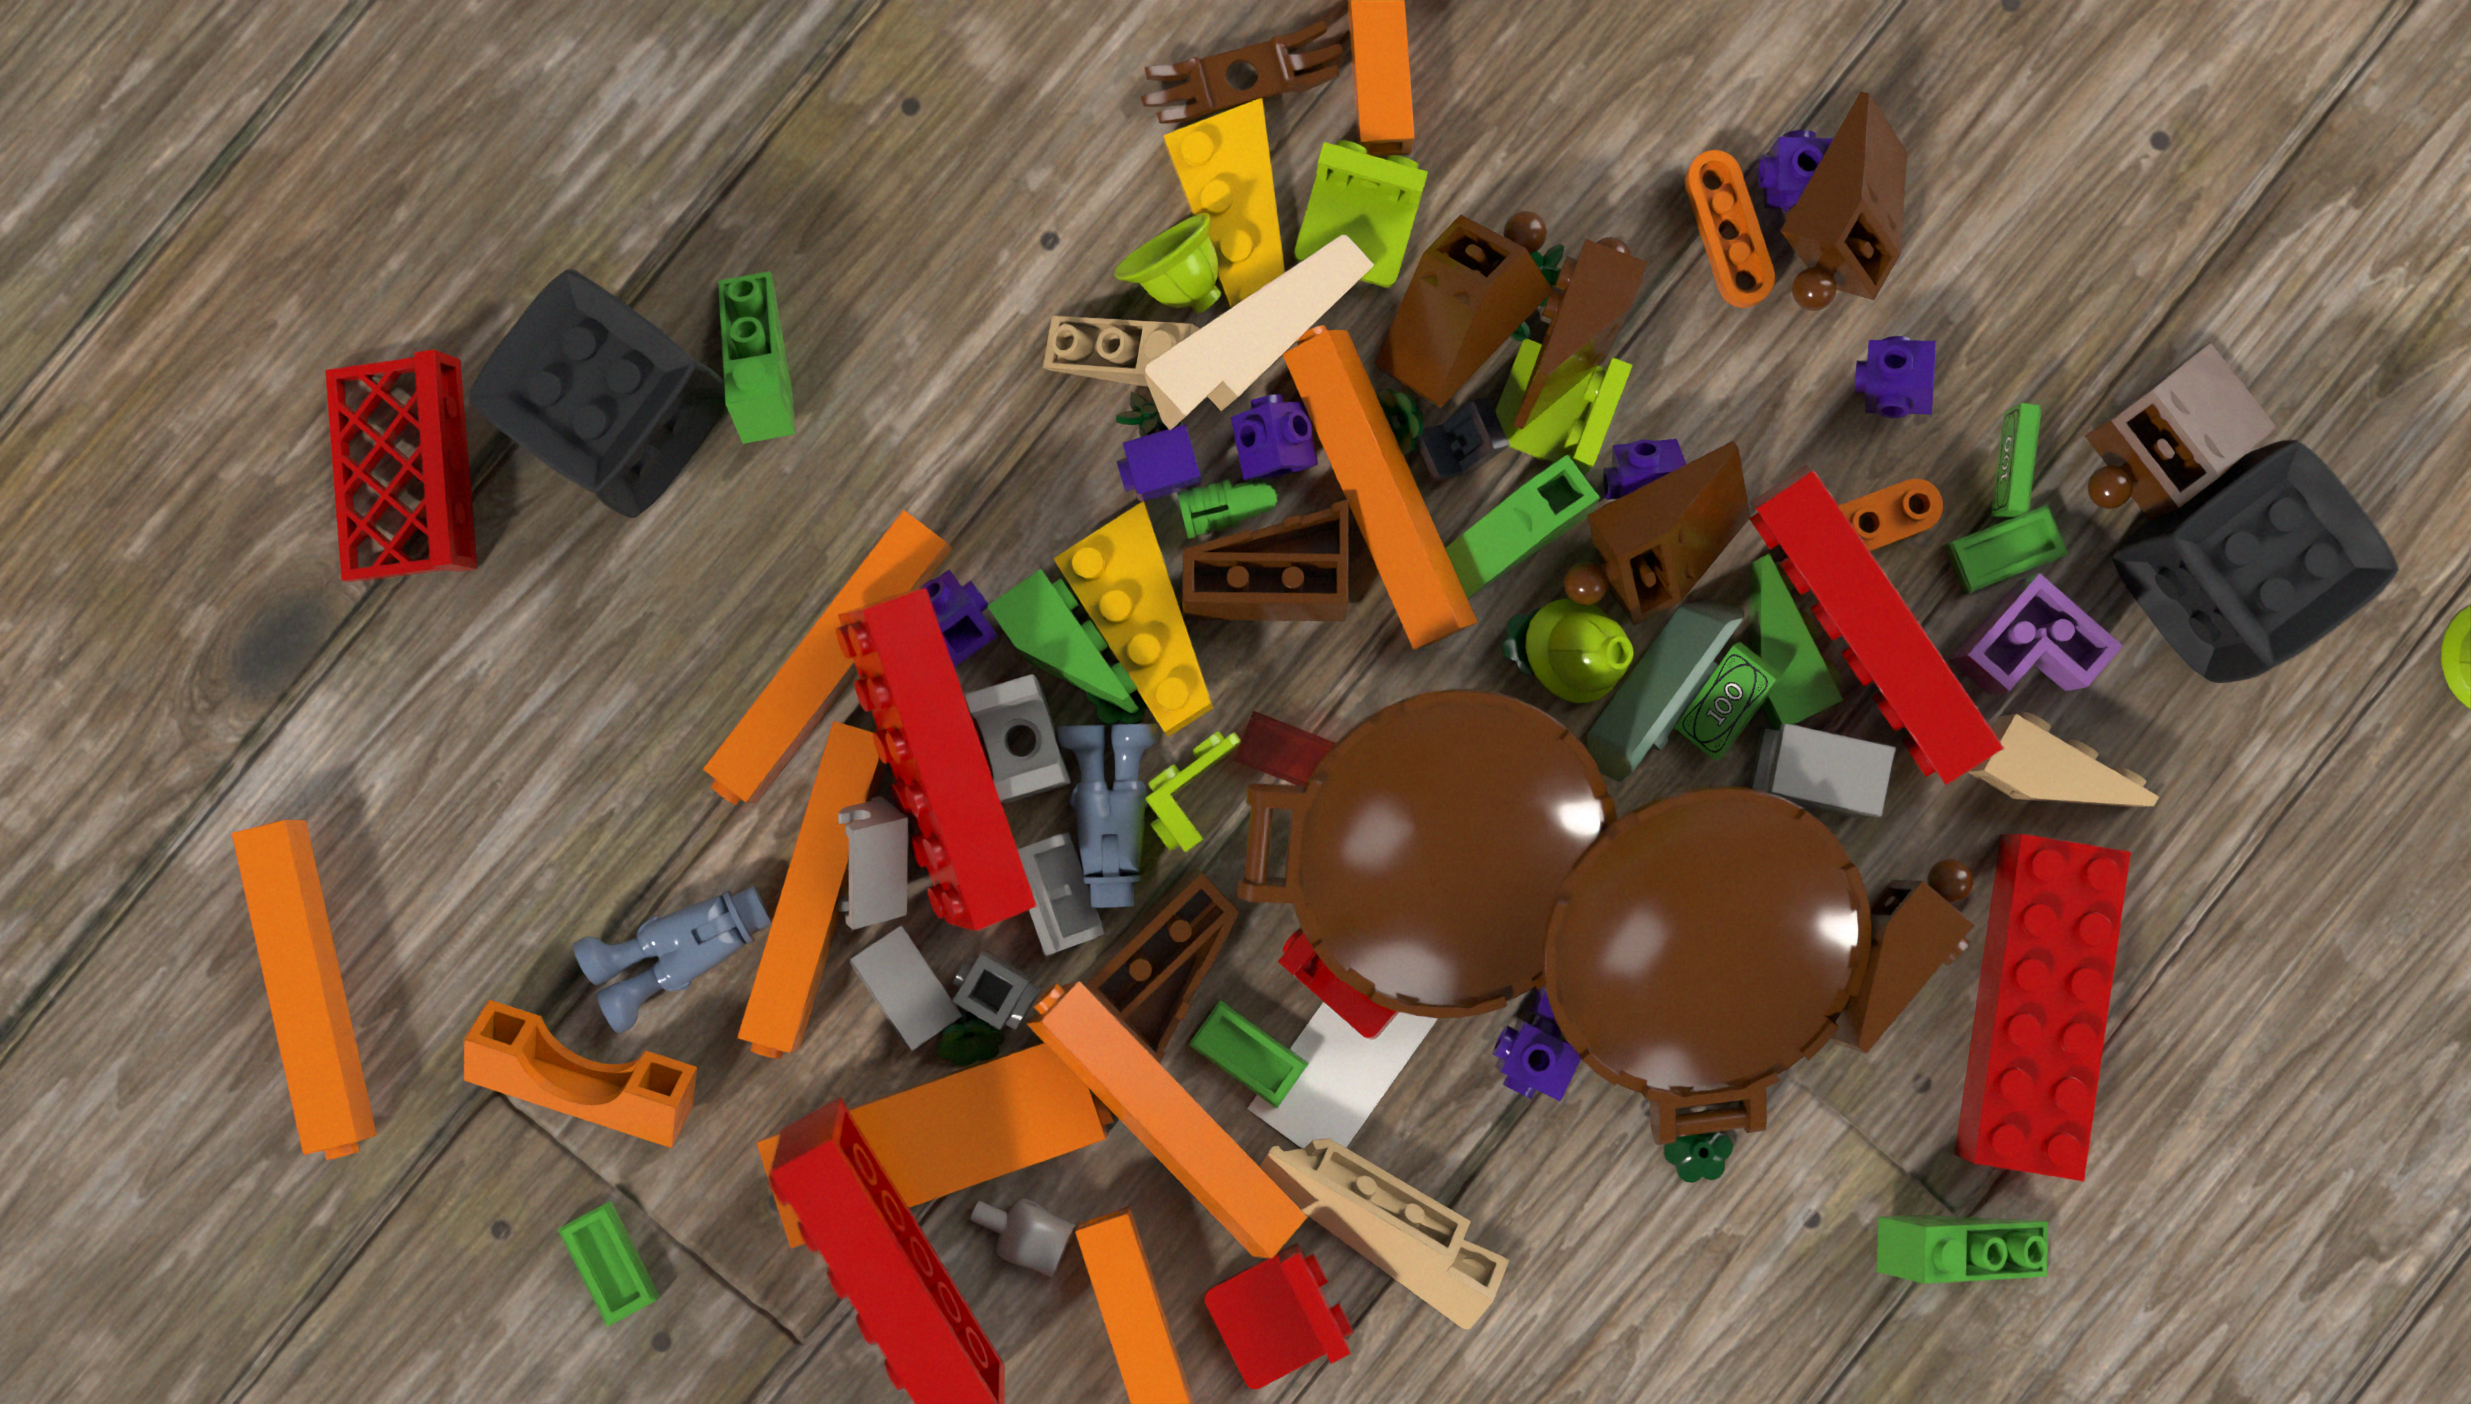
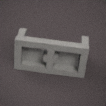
M882 796L871 798L869 802L841 809L838 812V823H848L846 824V835L849 837V894L838 900V911H849L846 913V924L853 930L906 916L908 817Z
M1069 832L1017 849L1037 907L1029 909L1045 956L1105 934L1097 908L1091 907V892L1088 883L1083 881L1085 875Z
M899 926L850 959L851 966L909 1052L962 1017L902 926Z

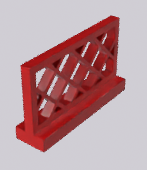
M433 349L414 352V357L325 370L341 581L351 583L445 570L456 572L477 570L461 359ZM415 372L416 391L404 405L388 391L401 374ZM375 377H382L379 382L373 379ZM362 380L372 391L355 412L346 404L344 382ZM382 399L399 412L383 435L366 422ZM409 421L420 431V445L410 458L393 445ZM361 429L377 443L359 465L350 457L349 443ZM386 452L403 465L387 488L370 474ZM413 474L424 483L425 497L414 511L397 497ZM364 481L381 495L365 517L354 509L353 495ZM390 505L407 518L391 541L374 527ZM417 527L428 536L430 559L413 561L401 550ZM369 534L385 549L371 567L359 568L357 548ZM394 558L401 562L390 564Z

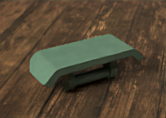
M1712 599L1686 603L1677 609L1588 733V752L1597 763V768L1601 774L1621 782L1634 771L1650 747L1658 751L1664 748L1669 741L1667 738L1669 733L1719 666L1713 660L1744 619V610Z

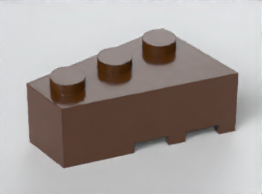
M1348 499L1333 503L1331 508L1300 517L1297 514L1284 518L1282 523L1250 532V529L1183 549L1182 603L1184 620L1345 622L1348 608Z
M1194 865L1078 977V980L1160 1064L1166 1053L1165 1049L1179 1022L1183 1021L1205 973L1207 974L1240 912L1211 880Z

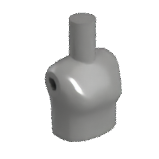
M1021 1199L1015 1202L1008 1213L979 1200L970 1218V1221L999 1233L996 1251L1002 1259L1016 1265L1032 1268L1050 1278H1053L1056 1274L1076 1227L1075 1224L1054 1216L1038 1203L1028 1199Z

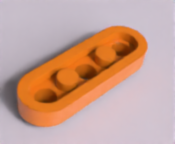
M1720 150L1703 152L1689 166L1684 184L1718 290L1727 303L1738 308L1754 307L1761 303L1773 289L1775 272L1741 168L1734 157ZM1705 175L1716 177L1719 181V188L1715 190L1708 189L1703 184L1702 177ZM1724 224L1730 225L1735 230V239H1724L1719 233V226ZM1736 275H1747L1752 281V288L1750 290L1739 288L1735 281Z
M1909 479L1838 506L1868 550L1873 551L1933 527L1941 517L1943 500L1938 489L1930 482L1923 479ZM1911 496H1916L1922 500L1924 504L1922 514H1915L1910 510L1909 499ZM1861 515H1868L1872 518L1874 529L1871 533H1866L1860 529L1858 520Z

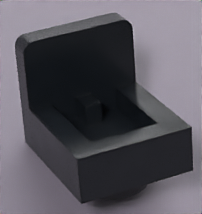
M1489 397L1472 400L1444 423L1424 427L1422 434L1416 437V443L1432 479L1435 481L1473 473L1510 446Z

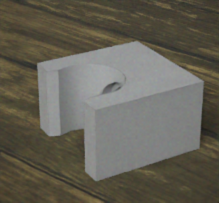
M1032 674L966 694L970 712L973 718H976L985 741L993 770V781L1001 803H1013L1072 785L1061 746L1057 741V732L1040 680ZM1019 727L1031 728L1037 740L1035 749L1024 757H1017L1012 754L1008 744L1011 733Z
M1782 724L1780 731L1766 728L1761 729L1749 788L1776 795L1797 806L1847 817L1882 816L1895 747L1789 724Z

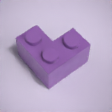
M2038 573L2018 580L1950 657L1949 661L1989 696L2011 691L2033 664L2062 690L2070 691L2088 687L2121 650L2123 645L2042 574Z

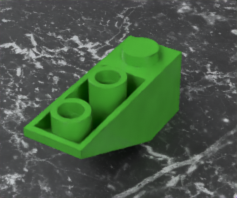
M771 271L718 280L725 402L740 439L745 444L795 435L792 388Z
M1568 454L1518 488L1445 548L1468 600L1586 519L1588 514L1596 510L1600 497Z
M1767 554L1750 564L1749 649L1783 675L1760 706L1771 729L1778 731L1782 724L1794 725L1843 701L1838 690L1842 687V680L1832 661L1828 658L1822 659L1814 643V640L1818 638L1816 627L1806 611H1798L1789 593L1793 591L1791 579L1780 565V562L1774 563L1770 554Z
M1039 569L987 606L1015 648L1029 664L1131 714L1139 710L1130 697V694L1138 689L1120 662L1111 668L1106 663L1100 652L1107 648L1108 645L1090 620L1083 625L1078 623L1071 610L1079 604L1061 578L1051 584L1043 571Z
M1935 1215L1878 1216L1877 1272L1923 1284L2047 1277L2048 1222L2042 1220Z

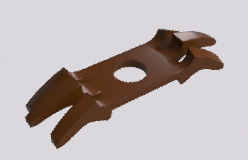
M1322 20L1294 33L1273 36L1270 41L1202 59L1193 57L1173 65L1144 67L1147 80L1185 81L1189 76L1191 81L1167 90L1141 96L1143 107L1191 104L1196 99L1197 103L1157 113L1159 124L1180 123L1198 120L1203 115L1249 103L1259 98L1264 99L1293 91L1301 93L1339 76L1337 65L1295 77L1294 73L1296 76L1340 56L1343 54L1341 44L1300 54H1288V51L1291 53L1325 34L1327 28L1325 20ZM1237 62L1251 64L1257 71L1258 78L1256 83L1247 90L1234 89L1226 79V73L1230 66Z

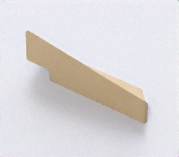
M1341 235L1146 364L1144 367V377L1162 422L1171 430L1206 397L1220 411L1224 410L1358 282L1374 264L1347 235Z
M1332 1139L1312 1140L1305 1148L1282 1151L1279 1146L1271 1147L1259 1167L1302 1212L1461 1328L1471 1329L1494 1301L1510 1260L1463 1240L1471 1221Z

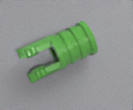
M1227 479L1221 481V483L1207 484L1205 487L1178 491V500L1188 539L1195 538L1201 534H1211L1210 532L1217 530L1219 532L1226 528L1239 527V520L1259 516L1262 512L1266 514L1267 511H1272L1271 509L1276 507L1275 503L1278 502L1276 499L1278 494L1275 493L1276 489L1272 488L1273 485L1269 484L1268 480L1263 481L1261 479L1258 481L1255 479L1254 482L1245 481L1231 485L1230 480Z

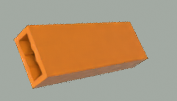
M1043 1041L848 1108L908 1208L1106 1140L1109 1134L1106 1125L1114 1122L1112 1111ZM781 1131L756 1142L767 1177L771 1174L770 1170ZM773 1193L790 1247L794 1248L805 1244L798 1229V1222L800 1220L791 1205L783 1206Z

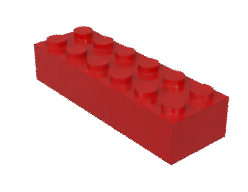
M1804 465L1751 501L1758 513L1750 517L1749 520L1770 550L1780 544L1788 555V558L1780 562V565L1801 595L1812 590L1819 602L1810 607L1832 641L1841 635L1847 641L1849 647L1841 651V654L1863 686L1872 681L1875 682L1880 691L1871 696L1895 732L1904 726L1906 727L1910 736L1902 740V742L1926 777L1937 772L1944 784L1947 785L2004 749L1812 468Z
M922 588L896 594L838 614L841 626L836 628L837 640L846 659L853 658L860 679L854 682L856 694L862 708L866 712L871 710L878 731L873 733L874 745L884 764L890 762L897 783L891 785L892 795L898 810L904 815L908 814L915 835L909 838L910 846L919 866H926L933 884L932 887L928 888V897L939 919L944 917L946 923L978 931L1037 907L927 589Z
M2027 834L2000 835L1955 1156L1975 1164L2084 1182L2131 855L2130 851Z
M839 1097L782 1128L770 1170L771 1174L768 1176L770 1187L777 1200L783 1206L790 1204L800 1220L798 1222V1229L807 1248L813 1253L819 1250L829 1266L827 1268V1275L836 1294L841 1299L848 1297L856 1309L857 1325L864 1339L870 1345L877 1343L886 1357L884 1361L885 1368L895 1388L898 1390L905 1388L914 1404H1004L1005 1364L842 1098Z

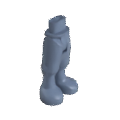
M1158 724L1111 725V739L1115 755V782H1113L1112 790H1108L1104 777L1106 725L1057 727V741L1059 745L1074 752L1080 768L1081 782H1078L1073 790L1070 805L1076 812L1084 875H1087L1083 877L1084 883H1090L1091 907L1134 906V882L1141 881V875L1139 874L1144 842L1145 808H1148L1149 804L1145 799L1148 797L1147 788L1142 781H1138L1139 766L1145 749L1153 746L1159 738Z
M754 885L735 895H732L730 891L722 893L723 895L687 906L661 918L660 916H651L648 921L640 926L636 938L622 943L605 944L596 937L585 936L573 944L574 953L581 969L589 981L597 986L614 978L623 970L642 960L659 957V961L647 971L626 981L612 984L598 992V1001L602 1012L615 1032L619 1034L631 1029L637 1021L640 1006L654 993L662 988L666 991L688 989L693 979L720 964L746 944L754 942V933L772 925V918Z

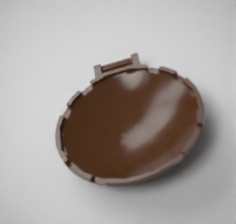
M1449 689L1428 692L1386 706L1349 730L1320 761L1306 786L1266 783L1247 785L1246 804L1251 806L1245 872L1243 877L1238 878L1237 897L1251 902L1293 904L1302 930L1324 964L1342 982L1345 981L1355 990L1368 996L1376 1004L1394 1011L1430 1018H1461L1480 1015L1506 1007L1507 1001L1524 994L1534 987L1538 990L1544 987L1542 947L1545 927L1552 903L1560 885L1579 856L1605 829L1618 820L1612 796L1608 794L1605 782L1597 768L1598 765L1588 750L1568 729L1550 715L1521 700L1495 692L1473 689ZM1273 809L1291 810L1284 878L1267 877Z
M1733 786L1699 787L1659 797L1639 806L1605 829L1583 851L1560 885L1550 909L1542 947L1544 987L1550 1009L1567 1042L1584 1063L1614 1086L1619 1084L1629 1090L1641 1093L1645 1099L1650 1100L1651 1131L1657 1145L1675 1143L1676 1137L1744 1128L1746 1133L1765 1131L1767 1125L1766 1088L1780 1081L1777 1075L1789 1069L1804 1056L1809 1061L1829 1041L1839 1028L1836 1021L1846 1007L1851 995L1857 997L1867 969L1871 946V916L1867 893L1859 870L1851 862L1838 838L1809 812L1784 798L1764 791ZM1740 1100V1106L1676 1115L1677 1108Z

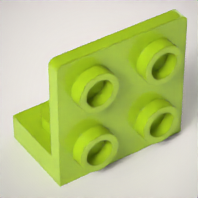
M1525 339L1521 343L1495 410L1510 444L1508 447L1554 464L1568 454L1583 476H1585L1596 462L1633 365L1612 357L1605 368L1600 366L1596 369L1594 368L1589 375L1524 429H1520L1512 425L1542 345L1533 340Z

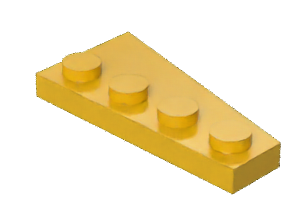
M1262 98L1163 135L1165 146L1193 216L1203 212L1210 215L1208 235L1218 257L1217 278L1230 309L1285 273Z
M1144 501L1053 558L1116 658L1137 686L1138 692L1167 737H1170L1214 708Z

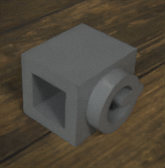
M985 951L979 955L977 960L969 956L953 982L960 989L952 1002L998 1029H1002L1007 1025L1017 1030L1030 1010L1040 989L1031 984L1034 979L1032 976L993 953Z

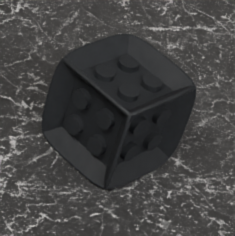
M567 269L559 274L537 295L485 363L469 395V402L473 408L478 410L507 436L565 478L595 493L604 505L628 518L639 516L664 493L707 437L726 405L724 380L709 367L695 362L674 340L616 296L574 269Z
M2292 439L2274 442L2245 454L2221 477L2180 508L2146 522L2125 540L2112 555L2114 565L2125 586L2163 637L2193 670L2214 683H2229L2258 677L2273 667L2304 652L2373 600L2390 584L2399 572L2396 559L2386 540L2344 484L2317 454L2301 442Z

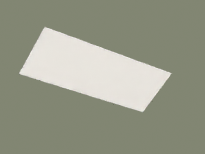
M1323 1002L1290 1048L1309 1062V1064L1278 1108H1275L1257 1095L1247 1109L1301 1148H1305L1312 1140L1330 1138L1346 1148L1438 1018L1414 1016L1399 1012L1378 1038L1368 1040Z

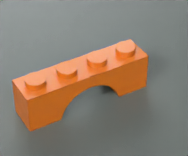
M490 999L464 1039V1081L669 1148L673 1147L693 1108L697 1074L696 1066L647 1050L637 1059L624 1064H605L592 1061L572 1052L555 1039L547 1029L541 1016Z

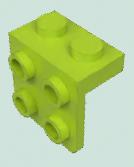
M1339 140L1335 145L1323 142L1317 164L1316 179L1295 246V258L1300 263L1339 236L1347 235L1374 264L1360 281L1385 288L1391 287L1398 278L1428 171L1418 169V163L1406 157L1390 155L1386 160L1366 154V148L1354 142Z
M1217 731L1192 750L1193 755L1197 759L1181 772L1173 764L1148 783L1153 793L1145 799L1158 815V818L1150 823V825L1170 851L1180 845L1184 852L1187 853L1203 841L1201 835L1172 797L1240 746L1241 740L1235 732L1224 738Z

